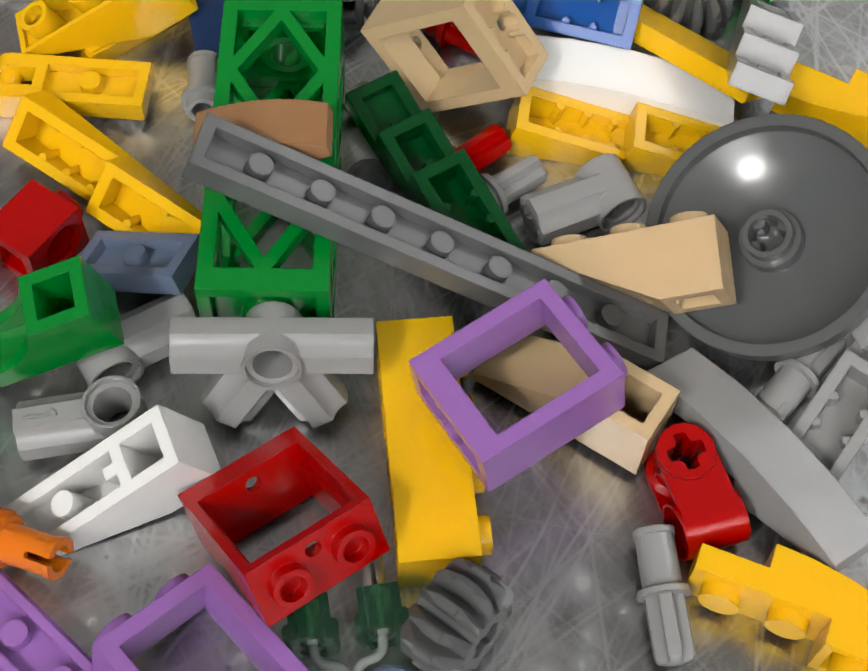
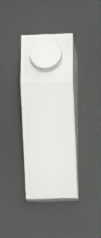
M157 404L3 508L14 510L26 526L57 536L69 537L73 541L75 551L175 512L183 506L178 494L219 471L221 467L203 423ZM59 550L56 552V555L59 556L68 554Z

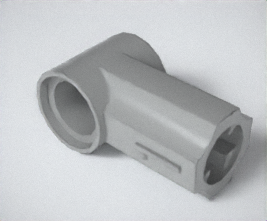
M608 153L589 160L576 172L572 179L521 196L519 209L523 217L524 228L533 244L537 242L542 247L550 244L551 240L556 237L577 234L599 226L604 232H609L616 225L634 223L645 212L647 201L620 158L616 154Z
M167 294L120 315L125 344L75 361L88 387L96 380L109 375H121L136 383L144 373L145 367L168 357L171 317H196L185 294Z
M109 375L100 378L92 383L85 392L17 402L16 408L12 409V430L16 439L17 452L23 461L87 452L149 409L137 385L131 379L121 375ZM129 411L121 420L108 422L116 413Z

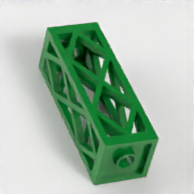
M224 0L213 108L259 100L250 87L273 88L264 100L288 99L289 97L290 99L317 101L322 96V102L328 103L333 111L332 156L319 159V161L341 170L343 102L345 95L343 0ZM205 187L194 285L200 317H246V314L252 307L263 302L277 301L295 307L302 317L335 318L338 243L316 233L314 236L311 231L285 221L288 228L266 255L263 256L256 244L278 217L260 211L250 225L245 228L237 216L238 201ZM299 244H301L313 262V266L310 269L280 268ZM245 259L250 268H241L240 263Z

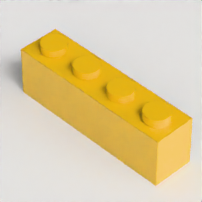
M452 316L376 321V357L398 587L429 585L436 571L446 568L450 561L459 557L465 560L470 559L481 566L482 556H492L493 554L489 515H477L475 494L484 493L485 486L417 394L408 363L410 359L454 333ZM469 372L464 374L460 378L469 377ZM460 378L456 379L461 386ZM468 395V397L475 405L474 396Z

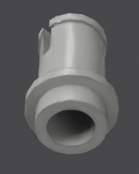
M198 50L190 54L187 59V88L182 92L181 105L188 117L195 121L196 112L213 108L218 59H216L217 53L214 51Z

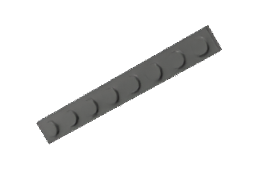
M206 113L181 177L493 309L545 278L561 298L569 295L576 301L586 317L588 331L599 344L605 341L609 342L622 358L645 371L664 362L669 313L218 116ZM546 325L541 327V329L552 333Z

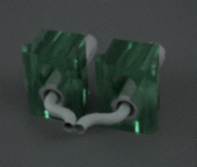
M382 555L373 560L376 585L372 584L370 564L360 569L363 586L356 587L357 614L353 618L355 646L358 649H363V651L377 650L374 653L362 656L356 662L353 671H364L367 666L377 663L384 658L388 647L401 645V626L409 618L408 608L402 606L398 581L386 583ZM327 592L320 594L287 616L288 624L284 625L281 629L283 643L300 661L311 659V662L317 668L324 671H351L341 661L325 660L322 658L335 656L341 649L339 622L336 618L330 616Z

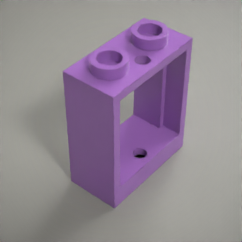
M545 278L408 361L417 394L488 492L496 489L625 407V377L628 375V371L622 357L609 342L605 341L602 344L597 342L588 331L586 317L576 301L569 295L561 298ZM546 325L588 378L501 433L496 434L456 379Z
M210 562L191 576L184 573L168 581L157 593L154 601L133 616L125 613L114 618L99 632L95 642L92 643V671H139L133 664V659L205 609L259 671L309 670Z

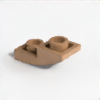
M269 99L239 102L196 112L192 147L208 112L316 160L332 156L333 111L326 102Z

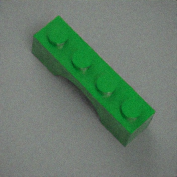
M78 255L17 277L18 294L15 300L0 312V388L125 344L115 289L81 256Z

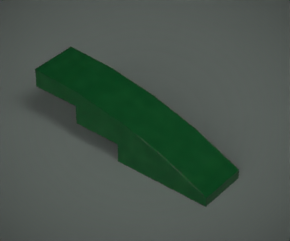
M397 70L345 94L343 104L373 152L406 199L526 251L465 149L455 151L430 108L421 111Z

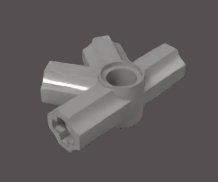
M277 301L263 302L252 307L246 314V317H171L169 328L171 374H213L203 387L202 404L210 409L217 422L236 428L241 422L252 421L275 393L299 421H307L315 428L333 421L338 410L347 403V386L337 374L374 373V318L302 317L295 307Z

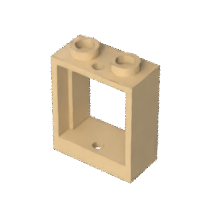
M380 0L360 30L390 71H398L421 111L430 108L432 113L526 96L549 56L512 0ZM497 20H499L500 22V29L498 27ZM453 21L482 62L448 68L420 29Z

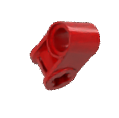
M689 423L673 424L666 428L659 436L655 449L646 460L644 475L663 518V523L672 525L675 528L674 538L679 559L684 562L694 559L702 543L718 549H724L748 541L751 535V525L746 507L739 493L732 486L716 451L714 441L709 434L699 426ZM669 456H672L674 462H671Z

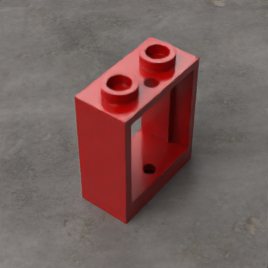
M295 426L178 494L201 544L268 627L274 625L390 550L370 497ZM257 477L256 483L253 486L246 487V482L250 478ZM311 496L330 513L251 563L235 545L239 540ZM317 541L316 543L306 548L309 543Z

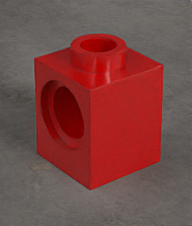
M31 179L0 210V265L20 277L77 256L89 242L82 220L83 210L78 202L63 190L57 189L53 192Z

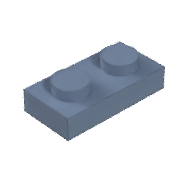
M97 230L79 256L114 287L115 291L181 295L196 272L200 235Z

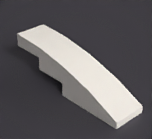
M536 35L549 56L532 85L533 87L630 115L637 102L720 127L734 122L735 99L662 58L598 43Z

